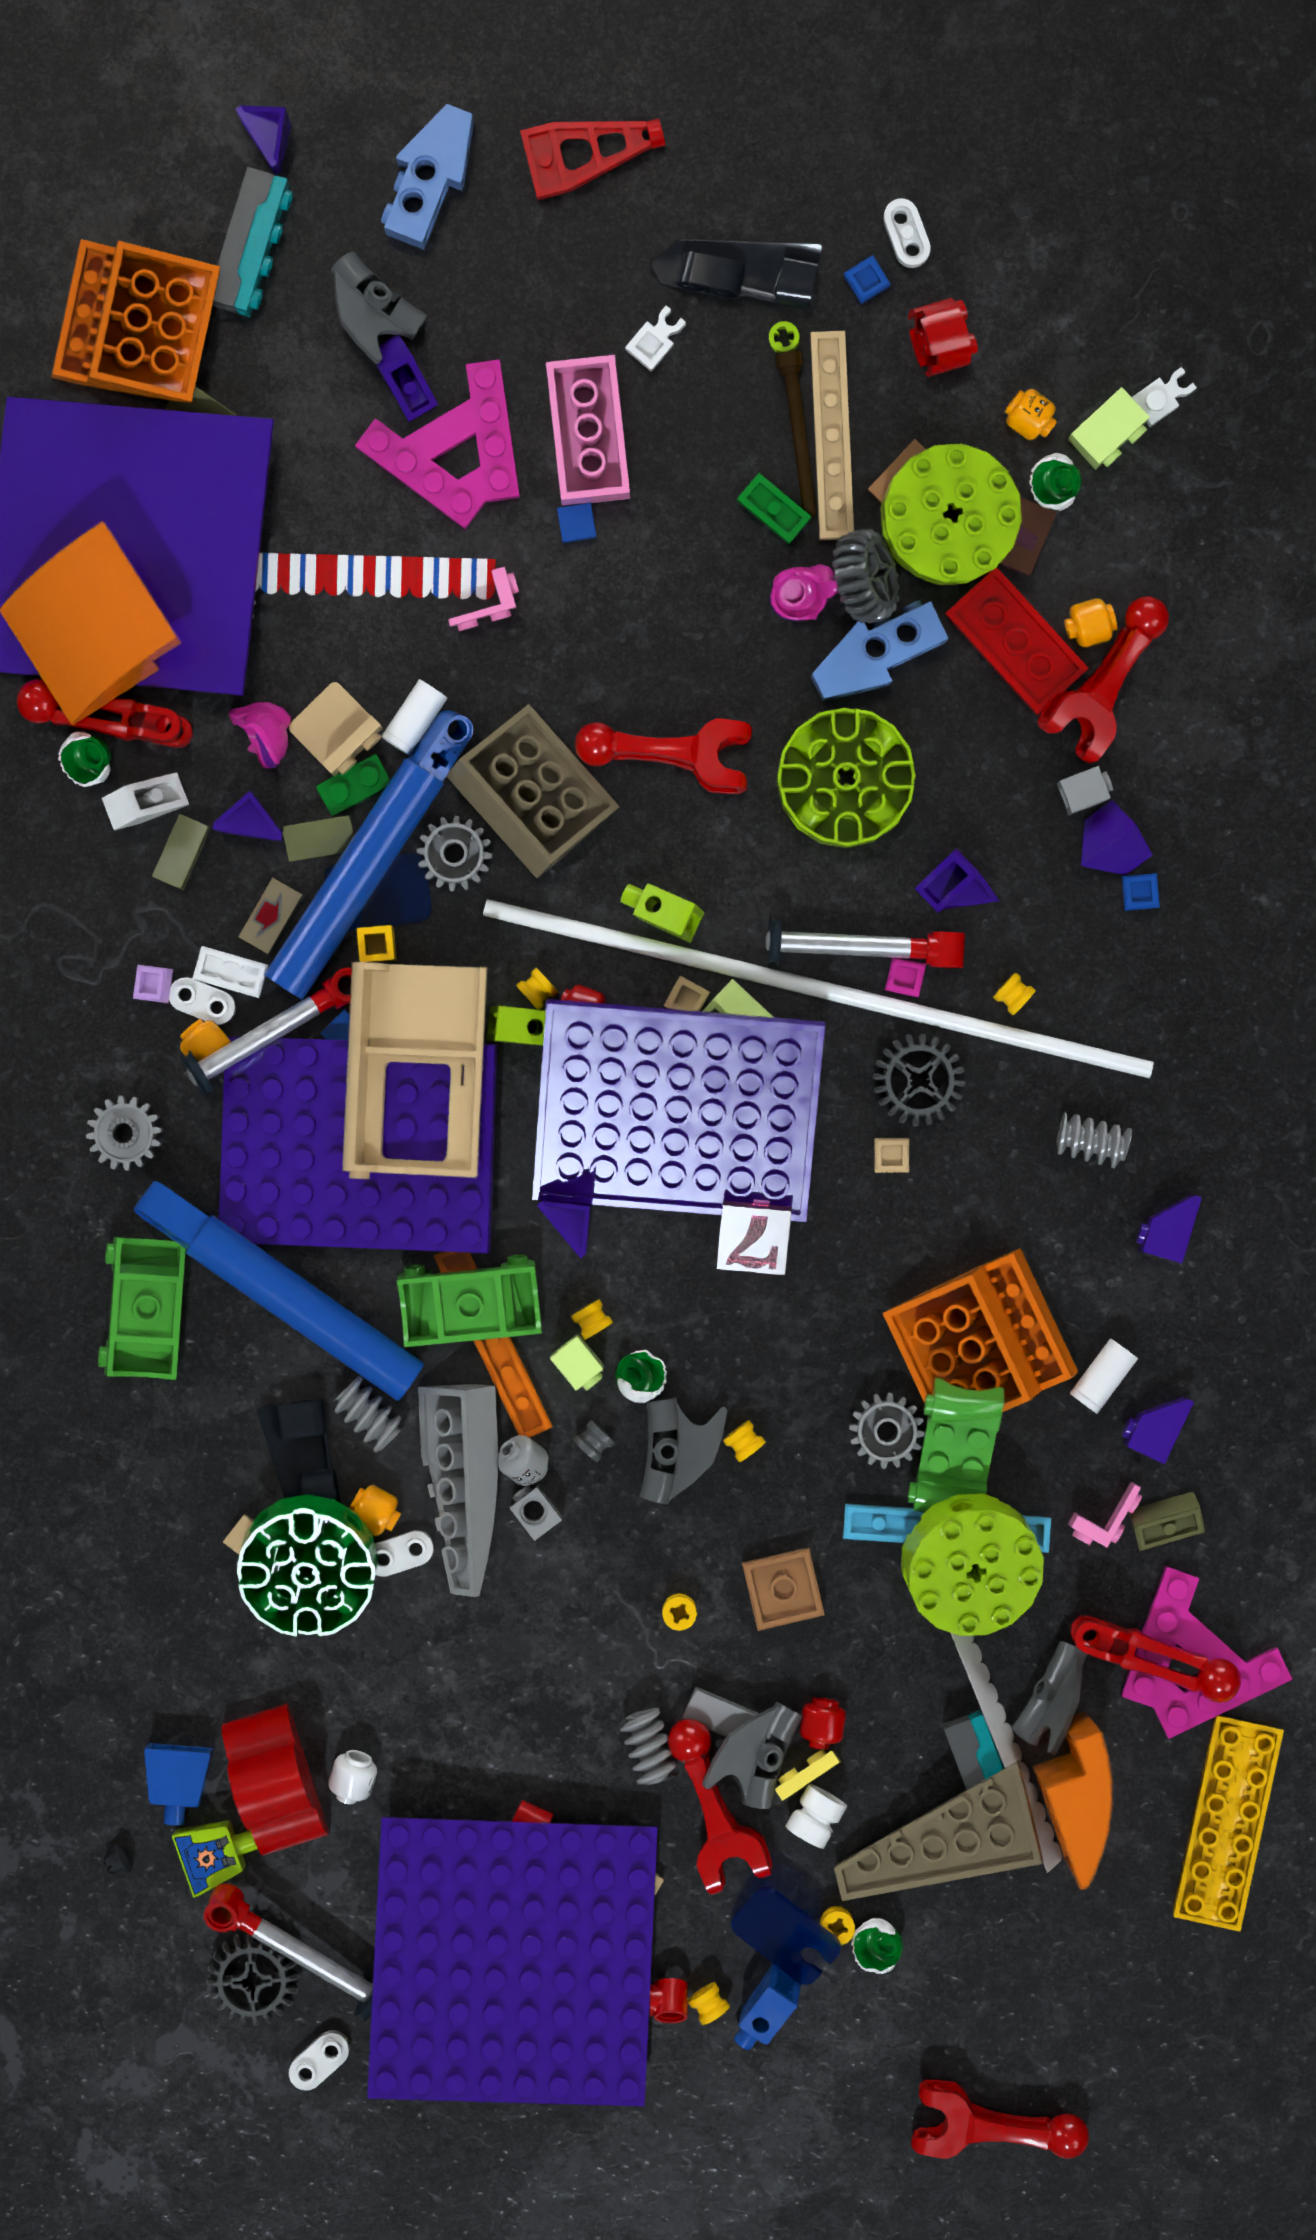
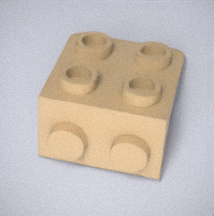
M337 682L331 683L289 725L290 732L333 776H336L339 772L342 775L348 772L357 762L355 757L364 748L367 751L370 750L382 738L379 733L383 730L382 726Z

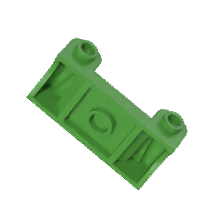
M114 1237L113 1244L107 1243L105 1263L111 1264L113 1271L109 1337L106 1340V1347L100 1346L98 1353V1367H104V1374L106 1376L176 1380L186 1249L174 1240Z
M526 1254L508 1256L507 1262L502 1263L501 1267L433 1274L432 1270H425V1265L416 1264L404 1267V1272L398 1274L397 1287L401 1305L404 1347L542 1334L535 1261L528 1260Z
M935 1378L932 1395L926 1394L924 1415H928L916 1482H910L907 1502L913 1503V1511L925 1513L932 1505L955 1495L986 1494L996 1433L999 1431L1004 1406V1388L996 1387L982 1391L967 1390L953 1386L943 1379Z

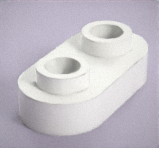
M895 199L885 209L883 216L884 225L898 261L905 267L917 268L927 261L930 254V242L916 206L907 199ZM899 213L904 214L907 221L904 224H898L894 220V216ZM908 246H915L918 248L919 253L916 256H910L907 254L906 248Z
M180 978L171 985L170 1003L181 1012L204 1021L213 1020L217 1025L228 1023L235 1015L236 1003L227 992L191 978ZM184 988L190 989L192 993L188 1001H182L180 998V991ZM215 1001L223 1003L224 1009L220 1014L213 1013L211 1009Z
M414 1530L375 1543L377 1554H387L390 1559L389 1564L384 1566L377 1563L375 1575L385 1577L428 1562L434 1551L431 1537L423 1531ZM412 1543H419L422 1546V1553L419 1555L412 1554L410 1552V1545Z
M329 2030L321 2034L292 2061L289 2068L291 2083L300 2090L316 2088L346 2061L350 2051L347 2037L336 2030ZM333 2045L337 2048L338 2053L330 2056L326 2053L325 2048ZM308 2068L311 2070L312 2076L307 2079L303 2078L300 2075V2070Z

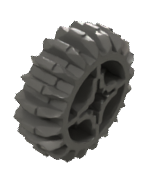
M872 529L855 530L841 536V539L836 542V549L833 551L835 561L832 562V566L835 569L833 578L836 579V590L840 593V601L845 604L846 612L851 613V617L860 623H872L890 617L892 612L896 611V603L899 602L897 591L900 590V586L897 581L899 574L896 573V563L893 561L892 552L887 548L886 540L882 539L879 532H874Z
M909 1034L905 1036L906 1047H902L900 1041L896 1039L892 1042L897 1050L896 1053L893 1054L887 1048L882 1051L889 1060L887 1063L881 1060L876 1061L875 1065L883 1068L884 1072L883 1074H873L872 1079L883 1080V1086H877L873 1088L874 1093L884 1091L886 1097L878 1101L880 1106L886 1105L888 1102H891L893 1105L888 1110L887 1115L893 1116L897 1110L902 1112L899 1117L900 1123H905L908 1115H913L912 1126L919 1125L920 1116H924L926 1125H932V1113L935 1112L939 1120H944L945 1115L941 1110L943 1106L951 1112L956 1109L949 1102V1099L951 1097L957 1100L962 1099L963 1095L955 1092L954 1087H963L966 1082L964 1080H955V1074H961L965 1070L964 1067L953 1069L951 1063L956 1062L960 1057L958 1054H954L949 1058L946 1057L945 1054L951 1048L948 1043L938 1050L936 1048L939 1043L938 1037H933L930 1045H925L926 1035L919 1034L918 1044H914L913 1038ZM913 1051H922L933 1055L920 1068L911 1066L901 1058ZM940 1063L943 1065L947 1077L944 1093L940 1092L932 1081V1074ZM894 1066L900 1070L906 1080L905 1087L898 1097L895 1096L891 1087V1073ZM930 1066V1069L926 1072L927 1079L924 1080L928 1081L927 1086L932 1092L927 1088L918 1086L907 1094L912 1087L910 1082L913 1080H910L911 1074L905 1068L910 1072L920 1074ZM918 1092H923L936 1101L934 1105L924 1109H914L905 1105Z
M236 1934L233 1938L235 1947L228 1941L223 1942L222 1949L225 1953L215 1951L213 1958L217 1963H212L208 1966L207 1970L216 1976L209 1977L206 1984L218 1987L210 1992L209 1997L210 1999L221 1997L222 2000L219 2001L216 2009L220 2011L227 2006L229 2011L226 2018L229 2020L237 2013L241 2015L239 2018V2024L241 2025L245 2024L247 2016L252 2017L253 2026H258L260 2015L263 2016L267 2023H271L273 2020L272 2011L281 2017L285 2013L282 2004L291 2006L294 2002V1999L289 1994H296L299 1986L291 1981L298 1980L300 1972L289 1969L295 1967L297 1963L291 1959L285 1960L286 1956L260 1941H255V1938L247 1934V1942H244L240 1934ZM257 1953L269 1958L276 1965L278 1971L275 1972V1968L269 1969L264 1967L260 1963ZM246 1954L245 1968L235 1971L234 1974L226 1975L228 1964L234 1958ZM251 1968L253 1972L257 1973L256 1977H261L255 1991L254 1985L250 1984L251 1980L248 1982L246 1980ZM281 1982L280 1991L269 2001L260 2003L261 1989L272 1986L273 1983ZM228 1986H231L232 1989L236 1988L244 1991L247 1995L248 2003L238 1999Z

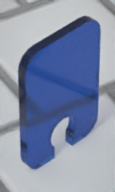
M408 854L395 858L349 931H356L357 928L419 923L425 921L430 916L432 907L429 883L425 878L427 868L419 867L418 863L423 860L420 856ZM333 864L326 869L324 873V881L326 880V878L328 877V875L330 874V872L336 864Z
M764 1886L759 1888L739 1909L731 1921V1928L737 1936L799 1984H812L822 1973V1970L815 1964H810L803 1959L801 1955L802 1949L808 1947L816 1949L829 1964L838 1957L841 1951V1943L836 1936L772 1887Z

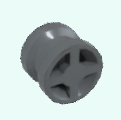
M591 1419L586 1425L587 1429L585 1432L577 1434L573 1441L590 1458L598 1463L602 1458V1452L606 1448H611L616 1441Z

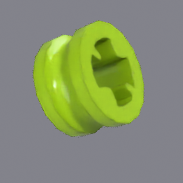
M787 321L776 323L769 332V343L772 349L777 353L795 351L800 343L797 327ZM786 329L787 334H794V340H789V346L783 347L781 342H775V335L780 336L779 330Z

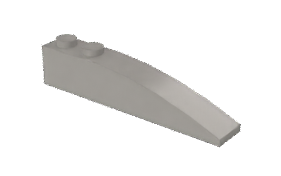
M479 1384L418 1387L421 1457L423 1466L429 1465L432 1484H428L430 1498H436L439 1517L435 1518L437 1532L440 1531L445 1540L446 1547L442 1549V1556L450 1593L477 1597L480 1596L487 1566L497 1497L498 1434L495 1386Z

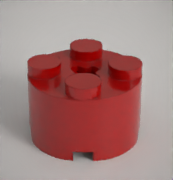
M947 298L911 309L908 313V320L914 319L915 328L909 329L912 347L920 367L927 365L929 368L925 372L928 377L967 366L971 362V355L978 352L974 334L968 333L965 323L968 314L962 300L955 301L952 298Z

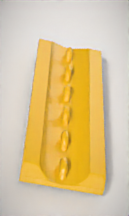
M1219 1715L1215 1717L1175 1896L1173 1917L1241 1932L1284 1733L1283 1729Z

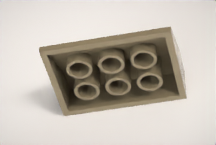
M529 704L461 757L446 776L536 878H539L620 807Z

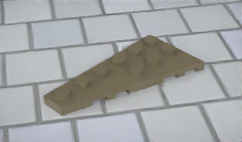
M1020 1760L836 1864L834 1870L842 1901L1042 1864L1044 1861Z

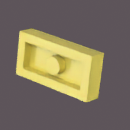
M820 1750L806 1760L810 1766L799 1773L793 1768L778 1779L781 1785L775 1789L781 1800H786L839 1764L841 1761L835 1751L832 1750L826 1753L825 1750Z

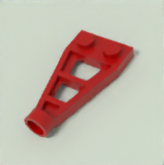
M659 118L650 121L551 122L520 130L537 200L571 192L649 149L666 146ZM643 131L648 132L649 140L643 139ZM605 134H622L626 142L625 149L611 156L603 157L600 154L597 142L598 137ZM567 139L586 140L592 147L593 155L591 160L578 169H567L560 150L562 142Z

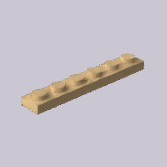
M845 331L811 332L819 540H839L841 536L854 531Z

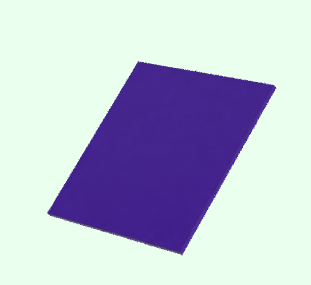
M7 397L0 452V608L47 561L103 521L110 529L181 641L179 645L154 660L160 670L135 686L244 696L274 420ZM0 612V673L40 676Z
M381 1817L367 2099L645 2106L658 1827Z

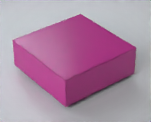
M891 958L885 991L919 998L926 964L901 958Z

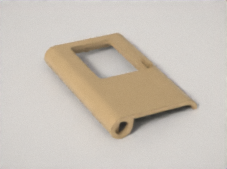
M352 962L342 1171H349V1178L370 1179V1172L477 1177L487 968ZM390 1062L446 1064L451 1068L448 1144L445 1160L422 1161L388 1159L384 1157L382 1149L386 1068Z

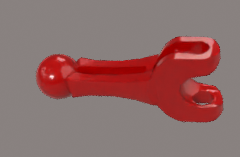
M1151 596L1135 599L1126 610V626L1120 629L1115 643L1101 665L1078 690L1061 691L1052 695L1038 718L1039 728L1046 733L1061 732L1073 718H1076L1081 725L1082 733L1075 750L1078 757L1087 764L1098 761L1116 736V720L1112 709L1126 675L1153 639L1161 636L1168 626L1169 613L1162 601Z
M31 680L20 688L16 700L17 708L26 720L37 724L46 723L51 720L55 725L72 726L64 712L60 710L59 704L43 680ZM115 698L99 708L122 715L121 722L87 716L73 725L74 727L105 733L124 741L138 739L173 748L187 746L193 737V726L186 718L170 709L137 703L134 699ZM171 724V728L166 732L167 726ZM183 727V734L180 738L177 739V737L180 734L181 728Z
M716 718L706 723L693 736L653 738L615 732L607 724L593 722L580 729L575 739V749L579 758L591 766H603L613 759L615 761L641 760L660 762L693 772L699 784L708 792L741 794L747 789L745 775L741 771L724 767L718 760V754L726 746L748 743L752 737L753 729L746 722Z
M1080 1615L1071 1624L1070 1634L1079 1650L1097 1658L1117 1663L1122 1669L1156 1676L1178 1684L1192 1692L1200 1691L1206 1699L1216 1703L1231 1700L1240 1690V1672L1229 1660L1222 1658L1209 1660L1206 1655L1190 1652L1164 1643L1138 1629H1125L1091 1615ZM1091 1629L1097 1631L1094 1639L1090 1641L1083 1639L1086 1631ZM1136 1648L1186 1663L1199 1669L1198 1674L1194 1676L1156 1664L1136 1655Z
M684 1719L677 1722L669 1731L667 1744L672 1755L677 1760L685 1763L684 1767L693 1782L702 1806L706 1822L707 1841L699 1852L696 1865L707 1892L714 1895L722 1891L726 1880L722 1862L730 1857H739L746 1860L754 1875L758 1878L772 1875L773 1863L764 1836L754 1828L740 1825L728 1809L717 1783L710 1789L702 1786L703 1779L710 1766L708 1752L711 1747V1735L709 1730L702 1722L695 1719Z
M924 2080L919 2085L918 2094L921 2102L925 2106L941 2110L946 2117L944 2122L937 2127H920L915 2130L911 2138V2147L918 2154L949 2159L959 2154L970 2143L1011 2142L1031 2145L1044 2150L1050 2149L1053 2154L1060 2158L1072 2159L1081 2155L1089 2143L1088 2128L1084 2121L1076 2115L1060 2114L1052 2120L1049 2117L1010 2115L971 2103L965 2090L956 2082Z

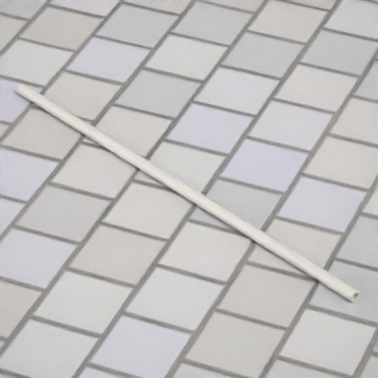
M487 899L483 916L1145 1078H1150L1154 1062L498 901Z

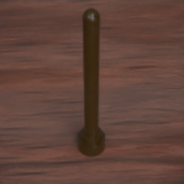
M802 351L784 352L775 355L776 368L780 370L781 376H785L802 509L812 518L816 515V503L798 374H801V367L804 366Z

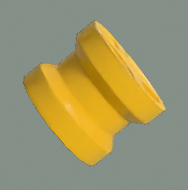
M537 967L531 971L529 979L520 981L516 985L537 1010L544 1006V1001L548 997H554L559 993Z
M1015 972L994 994L993 998L997 1002L1005 1003L1008 1007V1012L1014 1015L1031 998L1036 990L1032 986L1024 985L1021 982V976Z
M600 1299L570 1316L574 1323L580 1325L582 1329L581 1335L584 1340L613 1323L611 1317L606 1316L602 1311L603 1304Z
M750 1420L737 1427L723 1439L726 1446L734 1449L735 1458L738 1462L745 1460L766 1443L762 1436L755 1434L753 1431L754 1425Z
M681 1593L668 1597L663 1604V1620L673 1630L681 1631L691 1627L697 1615L696 1605L692 1598Z
M833 1906L823 1912L820 1918L823 1938L832 1945L848 1943L855 1933L852 1914L841 1906Z
M715 1982L702 1987L688 1998L690 2007L698 2011V2019L702 2025L716 2020L730 2008L728 2001L722 1999L718 1994L719 1987Z

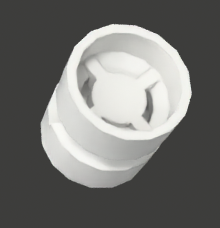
M808 1784L800 1798L803 1808L797 1809L791 1814L785 1827L804 1841L824 1849L833 1831L830 1823H838L847 1805L824 1789Z

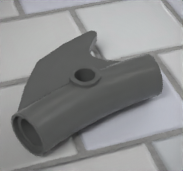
M349 252L342 256L331 269L334 275V292L339 321L359 348L374 363L379 364L382 360V354L377 340L378 336L393 334L405 336L413 341L428 314L412 305L385 284L366 266L355 252Z
M676 1397L654 1399L646 1402L648 1444L645 1472L639 1497L669 1505L671 1499L692 1485L714 1463L723 1437L727 1416L726 1407H721L706 1424L697 1425L686 1417L680 1409ZM666 1445L674 1448V1453L670 1456H665L661 1452L662 1448Z
M1063 1641L1059 1642L1042 1679L1036 1683L1033 1695L1012 1726V1730L1020 1738L1032 1745H1037L1046 1731L1050 1729L1048 1752L1056 1755L1079 1704L1082 1666L1088 1654Z
M776 1701L773 1707L746 1721L727 1735L709 1766L702 1786L710 1789L725 1776L734 1775L739 1783L742 1793L741 1802L744 1805L758 1809L771 1808L783 1760L803 1716Z

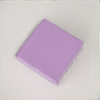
M137 965L133 999L168 1003L173 969Z

